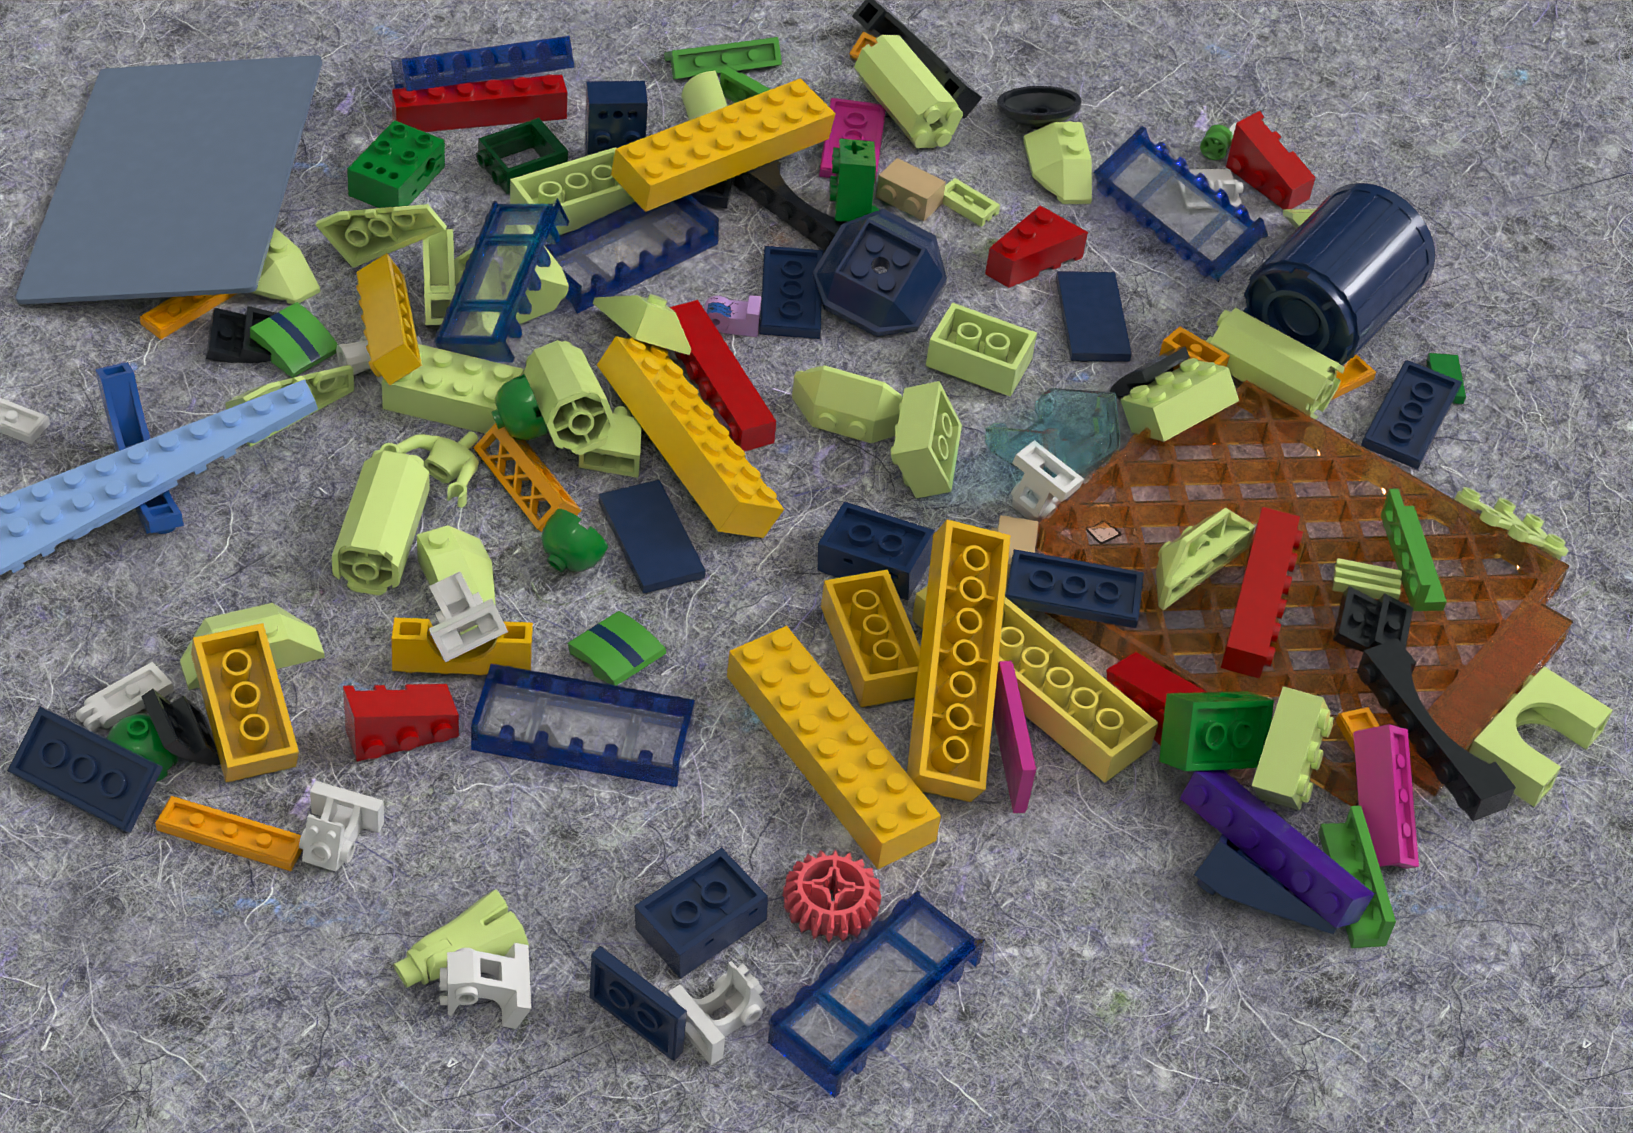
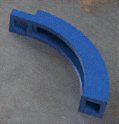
M125 362L95 369L116 452L151 439L138 393L135 374L129 363ZM169 490L135 508L146 534H166L174 531L176 527L184 526L182 513L174 502Z

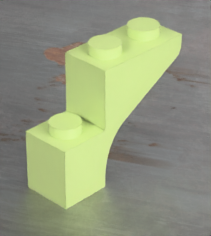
M446 229L423 239L425 325H457L453 229Z

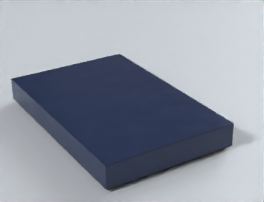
M599 946L591 954L589 997L668 1058L675 1061L683 1053L687 1010L603 947Z

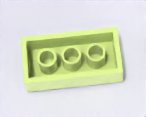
M616 147L510 179V205L517 209L541 241L642 209L611 175Z
M418 344L422 366L391 385L383 378V409L486 434L496 423L491 411L497 409L495 404L497 391L507 381L522 375L524 369Z

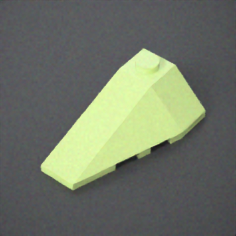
M449 525L417 534L418 563L430 585L457 572H461L472 594L479 592L483 602L492 599L496 606L492 560L479 538ZM475 625V626H473V627H471V628H469V629H467V630H465V631H463V632H460V634L462 635V634H464V633H466V632H468V631H470V630H472V629L478 627V625Z

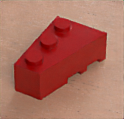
M1257 111L1236 123L1226 168L1230 169L1283 210L1293 209L1310 199L1316 177L1294 151L1290 153L1279 141L1282 138L1277 131L1271 132L1262 121L1265 118L1264 115Z
M1040 205L989 248L985 275L1010 288L1039 276V272L1050 267L1055 270L1061 267L1062 262L1072 258L1075 261L1083 258L1088 232Z
M1137 652L1106 669L1107 681L1158 722L1154 740L1160 746L1167 693L1206 692Z
M406 684L405 690H387L385 685H374L373 690L355 691L353 685L343 686L345 730L356 761L376 759L383 755L403 750L408 751L416 747L436 742H445L459 737V714L447 684Z

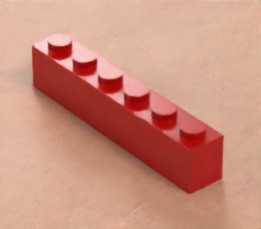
M562 74L413 88L405 87L402 89H392L393 121H398L423 132L519 124L536 118H540L542 121L567 119L568 92Z
M699 300L669 307L676 313L692 349L690 355L674 351L675 356L678 360H682L686 366L688 377L696 382L702 399L708 401L714 412V417L729 431V437L744 452L773 444L775 442L776 419Z
M1262 507L1221 664L1222 669L1260 679L1264 666L1271 667L1275 647H1271L1270 642H1277L1281 624L1275 622L1276 618L1282 619L1287 600L1281 599V595H1288L1292 576L1286 574L1287 571L1293 573L1298 556L1297 553L1292 552V549H1299L1303 531L1297 530L1300 516Z

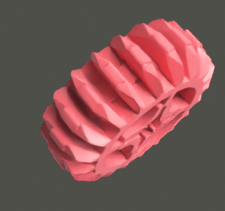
M836 849L829 856H826L822 850L817 854V858L807 854L806 858H804V863L796 861L793 871H789V874L786 876V886L783 888L785 912L790 913L791 923H799L801 933L811 930L813 939L821 934L826 935L828 943L833 936H838L844 942L848 933L857 938L861 929L868 930L872 920H875V917L878 915V906L881 903L879 879L874 878L873 868H864L863 859L855 862L852 861L850 852L845 857L838 856ZM830 890H833L834 901H831Z

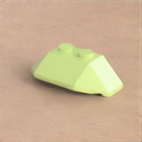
M1054 122L1024 135L1023 140L1032 177L1045 189L1057 195V199L1062 204H1091L1092 159L1082 122Z
M274 228L258 287L252 293L271 299L287 300L289 304L301 303L320 293V287L300 248Z
M825 365L810 368L806 371H796L792 399L812 427L868 443H875L895 436V425L898 424L900 415L899 403L902 402L903 397L885 382Z
M1224 508L1205 518L1194 527H1187L1181 536L1173 542H1166L1158 552L1159 561L1156 568L1158 607L1162 610L1166 609L1247 550L1250 546L1255 525L1229 509Z
M274 603L205 618L194 636L198 637L263 623L276 669L325 658L316 629ZM192 641L180 659L188 690L200 687L191 655Z

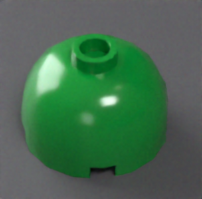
M525 374L504 383L495 396L497 409L491 411L498 429L505 427L509 435L518 440H531L548 434V428L543 416H541L538 403Z
M557 509L551 515L542 531L543 549L549 555L547 562L560 572H563L564 569L572 572L586 571L594 567L604 557L605 552L609 548L608 544L593 527L590 526L587 530L579 524L582 520L581 518L563 509Z
M132 714L122 718L111 728L106 737L163 766L156 782L163 780L168 775L167 770L172 767L173 763L175 766L178 761V756L164 748L149 714Z

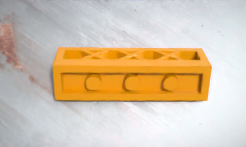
M495 423L473 447L537 530L543 531L546 522L557 509L567 510L576 516L582 511L526 440H518L511 437L505 427L498 429ZM497 438L500 441L498 455H490L486 449ZM507 460L516 461L514 475H505ZM531 480V496H522V481ZM539 501H547L551 508L540 519L537 515Z

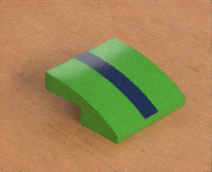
M298 302L250 327V338L270 351L271 363L292 378L337 353L336 348L338 344L332 335L313 314Z
M617 611L567 643L571 655L590 664L595 677L614 687L666 654L665 647L656 637L637 621L621 611Z

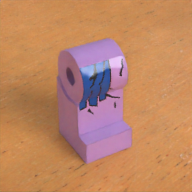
M749 295L748 301L728 300L722 296H713L706 301L704 310L719 332L751 337L758 336L761 296Z

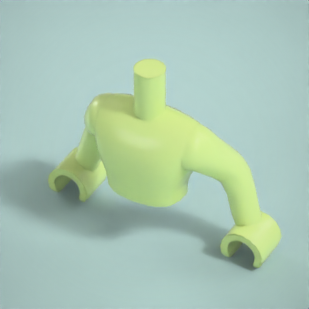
M468 432L458 443L445 437L418 434L407 438L397 445L386 443L381 446L380 450L403 454L417 448L430 451L429 456L424 461V467L429 471V474L443 483H450L457 478V481L451 483L448 487L447 500L450 501L453 497H458L457 505L460 508L467 504V485L479 465V460L469 450L478 442V437L474 432Z

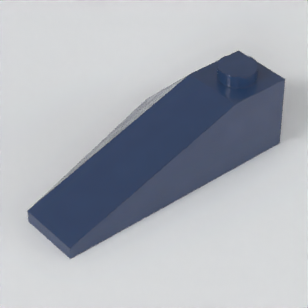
M1223 834L1215 842L1194 873L1199 878L1196 883L1213 896L1217 892L1225 898L1330 934H1334L1337 928L1333 927L1299 897L1290 893L1289 889L1269 872H1263L1258 863Z

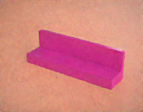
M1388 724L1355 731L1353 736L1359 806L1362 807L1379 866H1396L1405 869L1419 867L1408 730Z

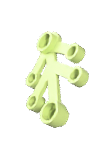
M1464 487L1462 491L1457 492L1452 504L1461 511L1474 515L1477 509L1481 510L1480 520L1488 525L1509 530L1508 535L1517 541L1537 545L1536 550L1548 559L1560 561L1562 556L1567 555L1568 549L1564 546L1566 542L1554 534L1547 535L1541 529L1544 523L1541 518L1527 513L1523 521H1521L1513 513L1516 506L1506 499L1499 498L1493 509L1480 502L1481 495L1473 489Z

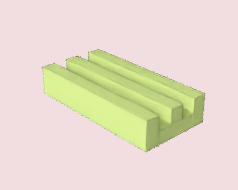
M954 178L945 185L943 204L982 227L985 225L986 220L989 222L992 219V215L996 216L999 214L1000 204L958 179Z
M1337 558L1334 566L1332 590L1344 592L1350 586L1374 599H1380L1385 593L1399 600L1402 571Z

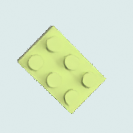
M952 302L930 338L926 366L1011 397L1032 360L1037 332Z
M1192 358L1183 361L1180 364V368L1158 375L1152 383L1133 388L1129 395L1120 400L1132 433L1165 442L1239 401L1229 367Z
M940 381L904 388L902 402L899 403L898 424L895 425L894 446L891 447L892 461L895 465L899 466L904 484L910 487L916 499L951 492L962 424Z
M1283 686L1252 783L1253 789L1261 800L1299 811L1303 802H1309L1313 790V783L1309 782L1313 769L1318 770L1321 765L1323 750L1319 748L1323 736L1329 737L1334 718L1330 717V710L1323 697Z

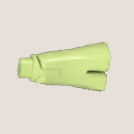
M495 889L475 902L454 920L420 939L406 952V958L393 965L399 978L408 988L420 981L423 985L429 983V979L430 981L440 979V968H447V952H455L461 948H472L479 952L505 956L514 943L528 945V948L529 944L522 924L512 911L508 912L505 900L498 890Z

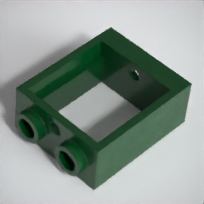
M536 118L478 138L476 159L479 166L485 168L491 175L493 182L499 185L506 194H510V179L568 162V150L542 120ZM533 148L540 156L508 168L501 160V158Z

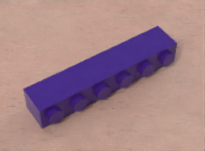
M1204 770L1193 773L1180 797L1184 803L1226 836L1333 927L1340 928L1357 923L1374 896L1371 890L1224 770Z

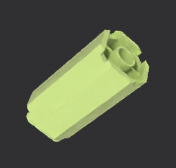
M881 35L875 39L878 42L872 47L869 44L863 47L854 65L861 82L883 106L916 148H935L936 146L944 147L949 144L963 116V112L958 107L956 101L899 35Z
M1234 308L1231 312L1228 310L1222 312L1217 321V326H1219L1217 331L1206 342L1230 355L1227 367H1229L1231 376L1315 421L1318 416L1313 413L1317 409L1323 412L1327 408L1341 382L1340 379L1336 378L1337 372L1339 371L1343 374L1345 367L1237 308Z
M558 340L535 349L526 359V367L523 374H525L530 384L541 416L544 418L555 447L561 449L565 447L570 449L572 453L582 455L604 446L608 439L607 433L610 427L613 429L616 420L582 349L574 347L568 341L561 342Z
M376 450L371 458L364 461L332 554L333 575L339 580L341 576L348 580L346 586L352 591L382 595L389 586L392 585L393 589L400 584L430 490L429 471L423 467L424 461L419 456Z

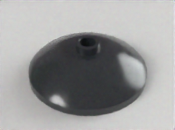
M1027 86L1012 89L1001 94L997 99V107L1007 118L1038 130L1051 123L1063 122L1074 116L1081 109L1082 100L1077 93L1068 89L1053 86Z

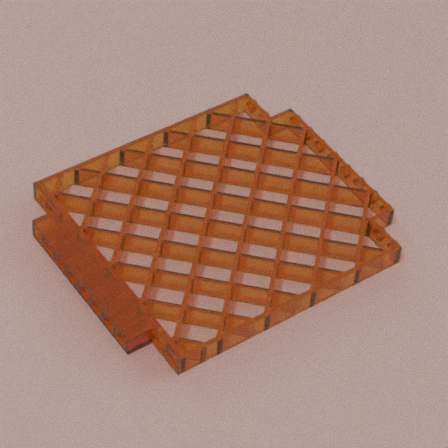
M1248 380L1236 389L1239 398L1238 402L1165 442L1150 438L1151 430L1148 427L1140 434L1135 433L1124 449L1121 451L1117 450L1112 455L1108 464L1104 467H1098L1086 484L1082 483L1081 487L1075 491L1068 501L1064 500L1059 504L1056 512L1050 518L1045 517L1040 522L1037 530L1038 540L1036 549L1046 555L1144 572L1139 612L1146 613L1150 630L1123 631L1113 624L1044 612L1121 661L1137 652L1206 692L1248 691L1263 697H1280L1284 686L1312 695H1338L1343 712L1362 708L1358 694L1372 693V691L1360 680L1357 673L1358 668H1350L1344 649L1351 648L1332 640L1336 621L1331 606H1340L1343 592L1332 590L1333 580L1322 579L1318 564L1336 563L1337 558L1373 565V562H1394L1395 558L1388 537L1364 536L1359 521H1382L1380 514L1389 489H1399L1404 506H1414L1418 519H1434L1449 528L1450 534L1424 535L1432 560H1460L1465 576L1438 577L1446 601H1475L1481 618L1447 620L1445 611H1423L1426 621H1411L1406 647L1435 646L1441 665L1415 666L1412 673L1413 683L1416 692L1444 691L1427 712L1453 741L1468 752L1476 737L1506 707L1510 698L1515 693L1518 694L1521 691L1526 679L1531 674L1535 676L1564 644L1573 624L1572 620L1546 606L1548 601L1561 587L1570 565L1533 544L1513 539L1508 535L1509 530L1486 524L1480 520L1481 514ZM1241 408L1253 414L1254 417L1231 419ZM1303 443L1317 451L1318 456L1285 457L1281 444ZM1262 444L1266 457L1231 458L1228 445ZM1153 445L1157 446L1160 460H1138ZM1209 445L1213 459H1177L1174 446ZM1346 481H1369L1381 488L1384 495H1350ZM1327 482L1331 496L1297 497L1293 483ZM1274 483L1278 497L1243 498L1239 484ZM1185 485H1221L1225 499L1189 500ZM1110 486L1114 487L1117 502H1094ZM1167 486L1171 500L1134 501L1131 487ZM1262 507L1300 516L1297 530L1303 531L1299 549H1292V552L1298 554L1295 564L1299 565L1303 581H1291L1288 595H1281V599L1287 600L1285 607H1312L1316 624L1281 625L1277 642H1270V646L1275 647L1272 660L1274 671H1262L1260 679L1222 669L1221 664L1231 627L1223 626L1219 610L1236 608L1242 583L1212 584L1210 577H1208L1173 604L1162 610L1158 607L1157 585L1155 584L1152 569L1157 568L1159 561L1158 552L1166 542L1145 543L1141 527L1178 526L1181 535L1187 527H1194L1205 518L1224 508L1229 509L1252 524H1257ZM1340 522L1344 537L1310 538L1305 523ZM1065 528L1070 530L1072 540L1061 534ZM1124 528L1128 543L1089 544L1086 529ZM1254 534L1249 548L1223 567L1244 566L1246 569ZM1501 558L1514 565L1519 574L1487 575L1482 559ZM1401 580L1399 601L1408 604L1409 601ZM1523 600L1506 620L1502 617L1497 601ZM1201 610L1206 627L1167 629L1163 611ZM1456 645L1484 646L1465 666L1462 663ZM1325 650L1330 669L1293 670L1288 651ZM1213 654L1218 673L1191 674L1176 664L1174 655ZM1373 713L1380 726L1388 724L1397 726L1389 713ZM1330 715V717L1334 718L1333 726L1329 737L1323 736L1322 741H1347L1336 723L1337 715ZM1409 740L1412 783L1436 796L1445 785L1439 782L1435 772L1425 759L1418 755L1416 748ZM1323 756L1319 769H1313L1310 781L1349 806H1359L1356 762H1332Z

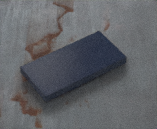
M764 246L760 335L820 339L822 302L813 279V271L823 256V250Z
M1057 271L1056 284L1070 360L1130 362L1132 352L1115 272Z
M1405 360L1362 440L1361 447L1418 470L1454 402L1462 382Z
M660 479L599 494L598 502L643 594L705 578L706 570Z
M1014 549L1006 598L1019 608L1137 628L1144 572Z
M39 706L7 771L115 827L131 833L163 766L47 708Z

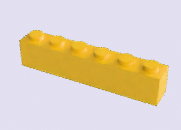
M386 253L356 272L358 279L356 289L361 297L358 302L363 310L361 319L366 327L363 332L368 340L366 349L371 357V360L368 361L369 366L378 378L382 376L391 385L422 366L405 276Z

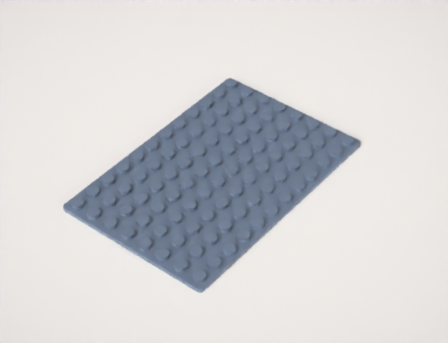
M312 55L102 69L98 74L16 293L17 303H67L235 293L245 294L256 291L323 63L321 56Z

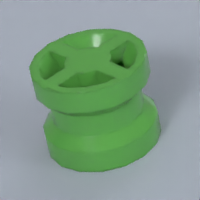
M1219 124L1209 127L1200 143L1202 154L1211 160L1224 158L1228 148L1231 146L1232 132L1227 127Z

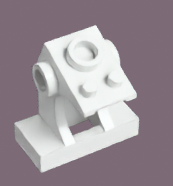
M1034 440L1017 453L1012 462L1024 472L1021 481L1015 485L1011 492L1013 496L1012 507L1028 520L1038 521V524L1042 520L1047 522L1057 511V505L1081 487L1084 478ZM1044 466H1046L1048 469L1054 472L1057 476L1055 478L1050 476L1047 472L1043 470Z
M457 572L429 586L441 609L435 613L440 624L429 628V631L445 662L508 632L493 600L490 599L483 602L479 592L472 594L461 572ZM475 625H478V627H476V628H474V629H472V630H470V631H468V632H466V633H464V634H462V635L460 634V632H463V631H465V630H467V629H469V628H471V627H473V626H475Z
M315 781L310 790L312 814L319 815L321 818H316V816L311 814L307 816L306 828L299 842V848L303 850L302 862L337 871L344 862L349 863L353 857L355 841L361 829L380 832L384 824L383 800Z
M514 943L505 956L479 952L472 948H461L455 952H447V968H440V991H447V995L440 996V1005H448V1015L452 1016L460 1004L471 1005L476 1003L478 998L494 1000L500 1005L502 1010V1026L517 1029L531 1010L528 945ZM481 973L494 975L498 980L483 978Z
M730 961L727 973L719 977L714 983L713 988L715 991L702 999L692 998L681 985L668 991V997L687 1010L685 1035L710 1065L723 1058L725 1036L744 1025L750 1026L762 1016L763 1009L767 1006L759 995L764 989L751 973L744 976L749 970L743 963L737 968ZM722 1006H725L730 1012L729 1015L720 1020H713L709 1016V1014Z

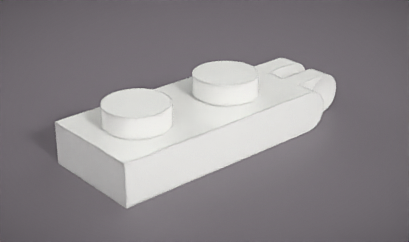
M151 662L88 697L84 702V707L76 712V718L80 722H84L83 725L91 731L100 726L106 729L110 728L122 718L146 708L141 697L142 695L154 689L165 697L174 692L173 684Z

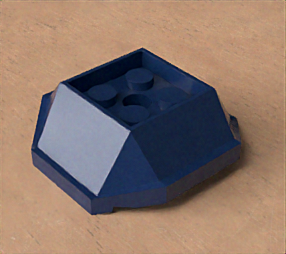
M885 209L843 223L813 271V279L824 310L876 337L918 331L947 283V276L936 235ZM884 267L887 271L885 273H876L873 269Z

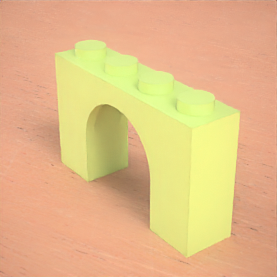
M1544 666L1535 676L1532 674L1527 676L1520 687V692L1518 694L1512 692L1503 704V710L1500 713L1494 711L1487 720L1485 729L1483 731L1477 729L1469 739L1467 746L1470 748L1469 753L1489 764L1496 762L1515 785L1514 794L1535 807L1553 787L1561 766L1530 747L1519 735L1517 727L1524 724L1545 725L1555 729L1587 750L1604 731L1613 710Z

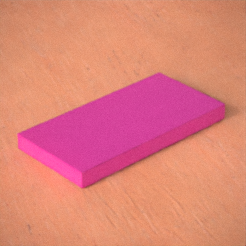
M831 98L829 107L836 114L830 137L824 141L819 177L830 178L831 175L836 176L835 173H832L833 147L839 148L840 138L874 141L876 158L874 184H876L886 110L881 104Z
M1000 661L996 679L993 719L1013 813H1025L1028 808L1035 778L1036 765L1012 661Z

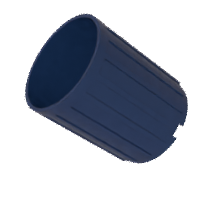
M1354 183L1340 187L1329 195L1250 276V282L1243 296L1246 299L1247 306L1243 312L1344 366L1429 280L1435 264V247L1431 233L1420 214L1396 193L1381 186L1368 183Z

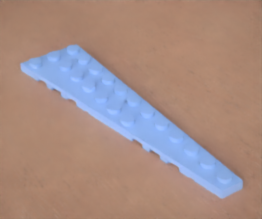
M305 379L1 496L0 575L9 570L15 573L25 567L23 563L39 554L43 557L51 554L59 543L67 539L76 540L88 534L94 528L103 526L177 486L178 479L191 472L197 475L207 470L206 464L222 456L224 459H227L236 454V449L245 443H257L268 437L271 433L279 431L318 410L316 401Z

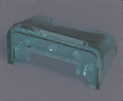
M1050 388L1037 399L1035 413L1038 417V422L1025 430L1008 428L1004 423L997 422L985 428V443L990 452L1017 469L1019 468L1012 463L1016 454L1034 440L1082 478L1115 457L1120 447L1116 393ZM1044 466L1043 470L1047 472L1050 476H1052L1053 478L1057 476L1054 472H1052L1050 469Z

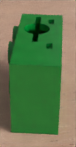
M394 120L347 168L348 196L377 208L409 206L445 168V140Z
M840 138L839 148L833 147L832 173H835L836 176H830L829 201L834 202L835 220L849 222L872 212L876 173L874 141Z
M1248 691L1167 693L1159 762L1183 771L1257 768L1271 726L1274 700Z

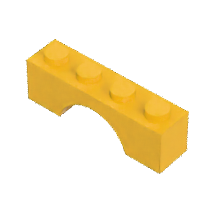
M394 617L391 638L392 671L406 673L508 675L512 677L531 676L533 622L503 621L508 630L507 633L445 662L429 631V628L433 627L429 619Z

